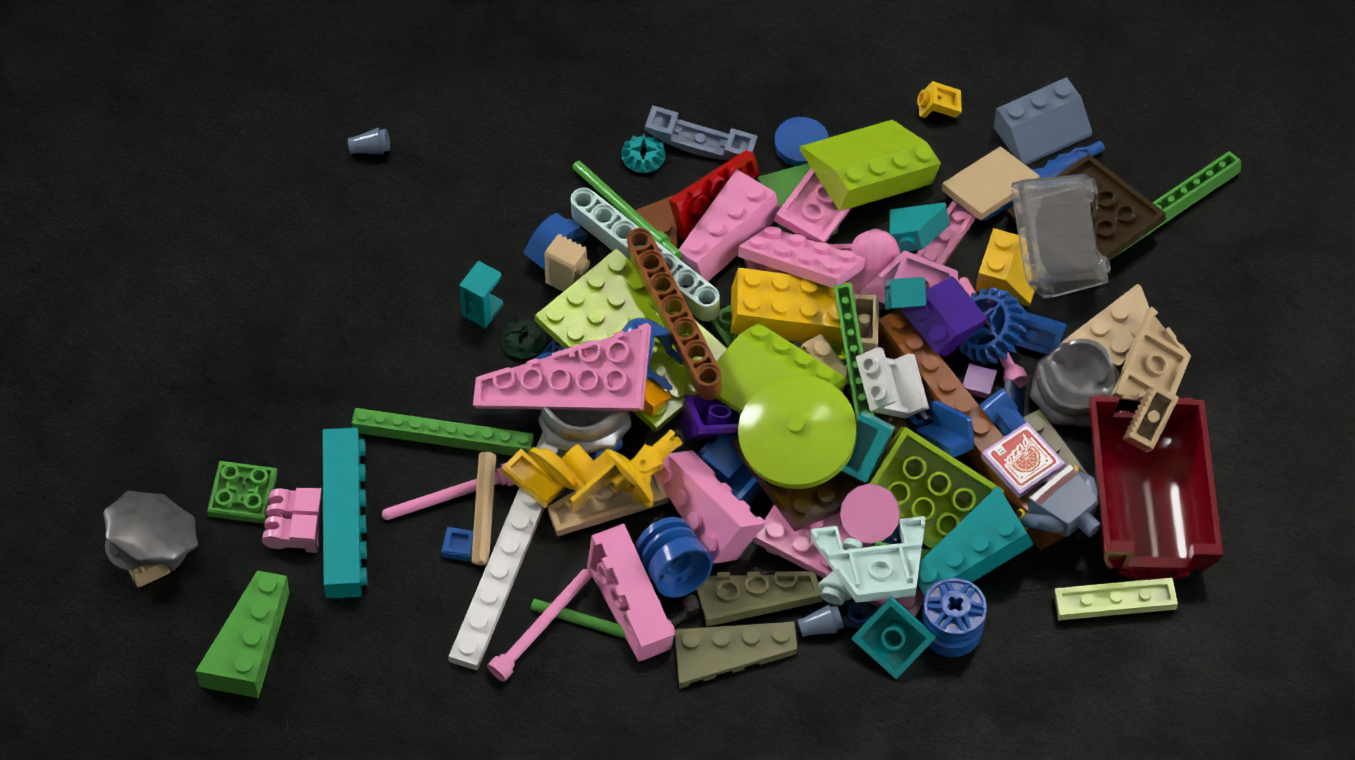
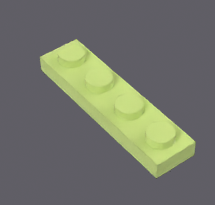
M1172 578L1054 589L1058 620L1176 610L1178 605Z

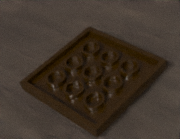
M1088 154L1008 209L1007 219L1084 279L1166 221V213Z

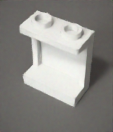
M877 347L856 356L871 412L908 418L929 409L914 354L908 353L897 359H890L885 357L883 348Z

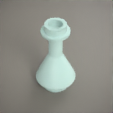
M847 538L845 542H842L844 550L862 548L863 546L860 541L853 538ZM834 571L819 582L818 586L822 591L821 597L828 603L842 605L844 601L852 598Z

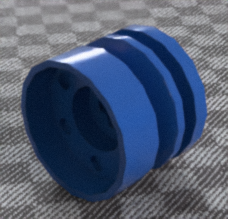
M663 518L645 529L636 541L635 549L645 571L649 574L651 581L658 591L664 596L672 598L685 596L699 588L711 574L713 566L711 555L698 540L691 526L682 518Z
M946 578L935 583L927 591L920 623L936 636L928 646L935 653L946 657H959L971 652L979 644L983 633L987 605L986 598L977 586L964 579Z

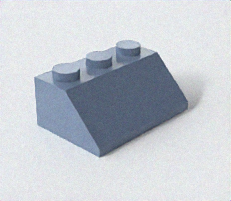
M1067 77L996 109L993 128L1014 157L1025 165L1092 136V129L1082 98Z

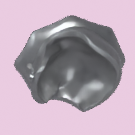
M1086 338L1075 339L1068 343L1060 344L1034 365L1030 397L1052 424L1090 428L1089 397L1096 395L1111 397L1120 372L1113 365L1107 349L1100 343Z
M545 406L542 408L539 417V423L546 444L567 452L577 444L587 454L613 449L631 427V420L627 411L550 410Z
M127 491L104 510L106 528L105 551L109 560L119 568L133 570L144 565L162 564L169 566L170 570L174 571L182 563L187 553L198 545L194 516L163 494Z

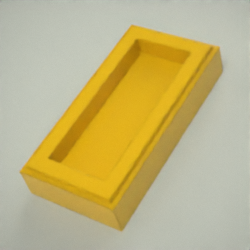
M522 449L501 470L502 474L545 509L565 488V486L546 473Z

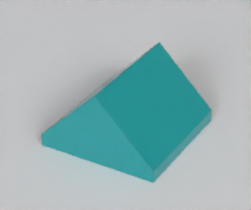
M891 596L875 610L852 637V640L897 679L932 643L936 636Z

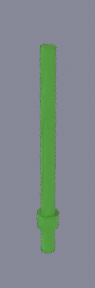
M576 161L573 164V170L626 218L639 228L649 230L654 240L677 258H681L682 252L670 242L671 239L663 231H657L581 161Z

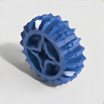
M992 287L990 291L981 288L979 295L971 293V298L989 318L988 322L990 323L988 325L985 322L959 346L960 352L968 356L973 362L976 361L987 365L990 361L997 364L999 357L1007 359L1008 351L1016 352L1014 347L1016 343H1023L1019 336L1027 332L1025 327L1022 326L1028 321L1022 315L1025 310L1019 304L1018 299L1010 296L1011 294L1005 290L1000 291Z

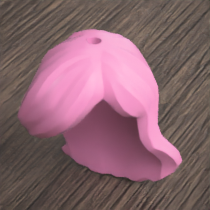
M872 229L855 238L851 250L855 255L865 258L864 269L848 280V282L852 283L853 294H859L870 281L900 255L898 244L889 233L879 229ZM879 303V310H885V305Z

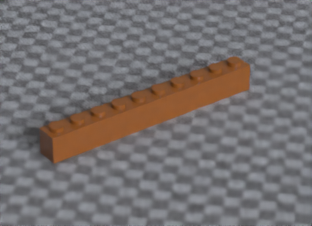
M903 308L880 318L878 321V341L892 359H897L908 353L914 354L925 394L931 403L938 400L972 418L975 449L965 454L983 477L1005 490L1003 494L1015 514L1018 509H1023L1025 513H1029L1027 511L1029 497L1038 491L1042 485H1038L1021 498H1018L981 458L983 451L1004 438L941 356L935 353L903 314ZM1032 528L1026 530L1040 551L1064 538L1059 533L1056 534Z

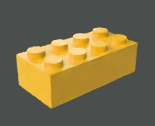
M738 268L731 289L730 334L739 335L759 322L787 341L805 343L822 334L827 342L835 341L843 345L834 288L791 274Z

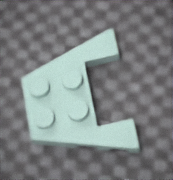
M925 516L898 520V530L902 543L844 550L837 526L811 529V541L856 603L883 600L891 596L893 598L915 596Z

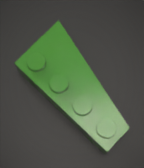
M263 571L256 572L196 670L200 687L259 698L290 593L287 576Z

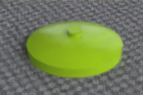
M792 375L771 381L753 394L742 411L739 420L738 436L746 462L759 477L779 487L804 489L830 480L845 467L855 449L857 425L851 404L838 388L817 377Z

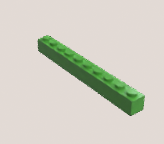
M1229 151L1154 201L1153 203L1166 213V221L1152 231L1240 173L1241 160Z
M852 283L834 286L858 423L860 413L865 411L874 416V412L870 411L856 356L864 352Z
M355 408L352 420V428H358V432L361 434L514 456L522 449L529 455L528 451L534 446L533 433Z

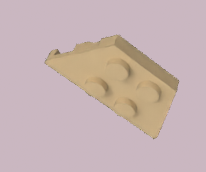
M1139 284L1135 285L1060 344L1081 338L1097 341L1107 349L1113 365L1119 371L1124 366L1145 312L1149 309L1142 287Z
M1150 307L1145 312L1111 397L1140 402L1143 399V395L1146 394L1145 390L1155 385L1174 395L1177 392L1191 355L1177 341L1176 335L1169 327L1165 329L1155 317L1158 312L1153 307Z

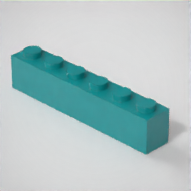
M358 428L323 429V557L326 598L362 597V585H367V568H362L361 559H367L366 541H361V533L367 532L366 515H361V507H366V490H361L360 482L366 481L365 464H360V456H365L366 450L365 439H359Z

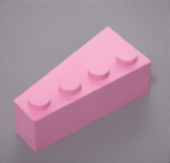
M736 169L679 248L682 252L681 261L706 281H710L738 255L740 245L774 222L776 213L780 209L776 193Z
M692 450L670 453L664 459L663 469L654 474L682 519L691 526L698 540L711 555L713 564L737 560L766 524L760 516L755 517L750 512L751 507L744 500L739 501L731 493L732 489L726 483H720L715 478V472Z
M625 524L592 535L587 567L591 571L592 577L617 623L623 628L626 639L637 660L640 662L671 650L673 637L675 636L674 626L666 618Z

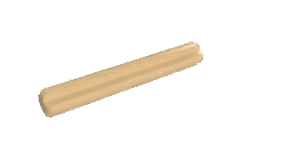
M481 452L478 459L471 561L480 566L488 564L490 553L496 455L492 452Z

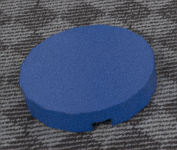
M795 117L786 120L778 127L775 133L774 145L778 156L784 162L793 166L808 164L799 150L800 146L829 138L825 127L818 121L808 117Z

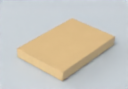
M1000 146L943 182L941 190L979 220H982L1038 184L1040 176Z

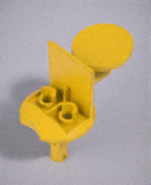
M669 430L652 447L644 444L631 461L610 449H606L597 459L593 460L579 444L572 447L562 459L552 450L545 448L538 449L533 447L528 453L552 478L563 486L576 491V494L570 498V511L574 513L600 489L607 487L611 482L612 485L610 487L615 494L624 489V491L632 496V500L641 505L651 507L654 499L650 486L651 477L663 469L664 459L683 443L678 436H674L675 433L672 430Z

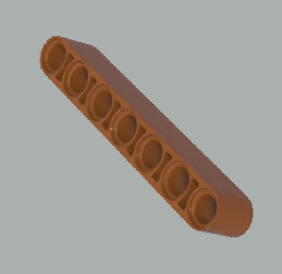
M635 228L627 236L630 260L664 327L671 333L673 345L698 395L706 400L716 399L720 396L723 389L720 368L652 234L645 228ZM649 267H656L655 269H652V270L647 269V268H649ZM661 289H667L665 292H659ZM674 311L679 312L678 314H674V315H673V314H669V313L674 312ZM683 334H690L689 337H681ZM694 357H702L700 360H693ZM706 380H714L712 383H704Z

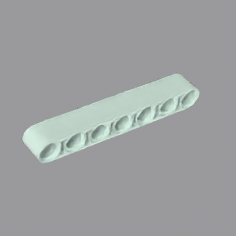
M578 188L571 194L573 219L612 251L617 248L630 260L627 238L621 239V237H627L630 231L639 227L594 191L588 188ZM655 240L691 313L702 321H712L717 318L720 311L719 291ZM649 267V268H647V269L652 270V269H655L656 267Z

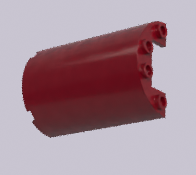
M1107 395L1090 396L1088 405L1096 484L1099 495L1098 504L1103 554L1106 565L1109 569L1117 568L1119 575L1131 579L1172 578L1174 580L1188 577L1189 571L1199 568L1200 571H1204L1216 564L1223 556L1205 401L1194 400L1193 398L1178 399L1154 449L1144 452L1123 441L1122 436L1126 435L1127 426L1131 425L1132 416L1136 413L1125 410L1115 412L1119 403L1118 397H1108Z

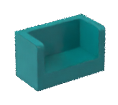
M478 261L459 285L462 316L483 328L489 325L503 307V301L490 294L501 279L499 271Z
M925 277L889 279L883 282L885 310L926 305Z
M863 411L858 417L857 440L854 452L842 471L866 483L870 480L895 426Z

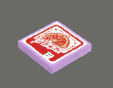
M1028 422L983 451L981 458L1018 498L1036 488L1065 466V462Z

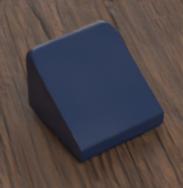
M1007 379L1004 390L1018 407L1017 411L1024 417L1025 395L1012 379Z

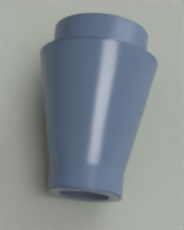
M378 127L358 136L348 138L350 153L383 155L385 151H390L387 130H380Z
M828 604L805 618L798 620L803 637L837 633V630L844 628L837 605L830 607Z

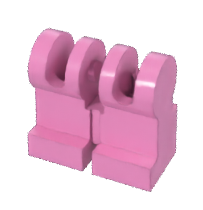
M296 488V491L287 489L272 490L269 494L270 505L267 507L266 514L268 518L265 520L264 527L266 531L263 533L262 543L274 549H283L285 547L304 548L306 552L318 553L321 534L320 526H322L323 521L322 489Z

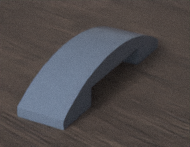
M653 105L644 129L659 140L681 150L700 156L728 161L745 150L753 153L757 140V135L731 128L730 134L679 120L677 112Z

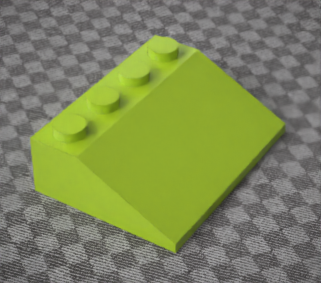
M894 120L800 146L799 149L839 211L933 183L941 165V162L926 141Z
M759 322L739 334L716 361L721 371L723 386L722 393L716 399L739 414H742L749 399L761 387L786 376L806 375L817 377L831 383L842 393L844 392L846 377ZM706 380V381H704V383H712V382H714V380Z
M906 427L899 429L868 484H876L891 491L898 502L900 510L899 519L925 516L922 543L930 549H933L997 487V485Z

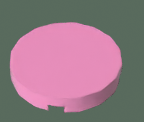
M870 483L857 486L851 490L842 502L840 512L842 526L849 536L860 542L870 544L883 541L892 535L898 525L900 515L898 502L891 491Z

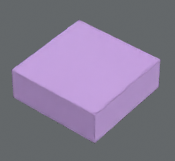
M969 364L963 386L970 395L988 399L997 371Z

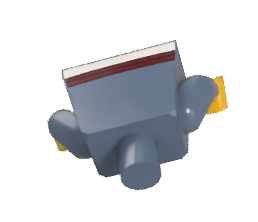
M1071 464L1066 466L1029 497L1027 510L1029 513H1025L1023 509L1016 511L1024 529H1039L1068 537L1076 529L1080 528L1088 537H1092L1101 527V523L1093 517L1097 510L1099 498L1095 479L1088 474L1080 472L1077 466L1073 467Z

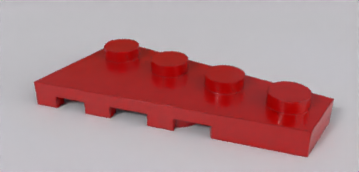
M745 150L669 199L680 239L684 241L687 239L736 169L752 179L759 174L754 153Z

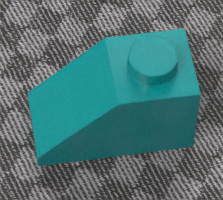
M945 203L890 210V235L895 238L900 252L923 250L950 226Z

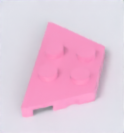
M903 251L870 281L859 294L879 296V303L885 305L884 281L899 278L925 277V290L951 276L959 282L958 271Z

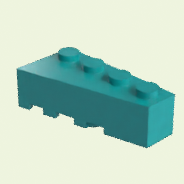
M999 486L920 561L917 584L925 597L927 591L941 580L960 578L973 582L1034 545Z

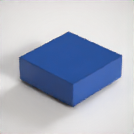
M447 527L441 556L443 558L471 562L473 531Z

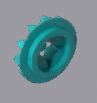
M644 133L641 137L633 135L630 141H625L621 155L624 164L629 169L639 173H648L658 169L663 164L665 149L663 142L657 141L656 137H647ZM642 147H645L647 151L644 159H642L640 154Z

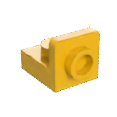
M932 81L918 95L919 116L926 118L933 110L956 118L962 112L961 90Z

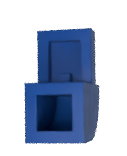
M555 213L540 224L523 253L541 268L545 269L544 253L557 235L562 234V237H567V240L571 239L572 242H576L578 245L584 243L588 234L580 228L579 223L576 221L565 219L558 213Z

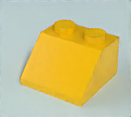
M993 228L978 273L975 291L980 292L981 288L990 291L992 287L1000 291L1005 290L1011 294L1010 296L1016 297L1020 302L1019 304L1030 306L1045 258L1020 235Z

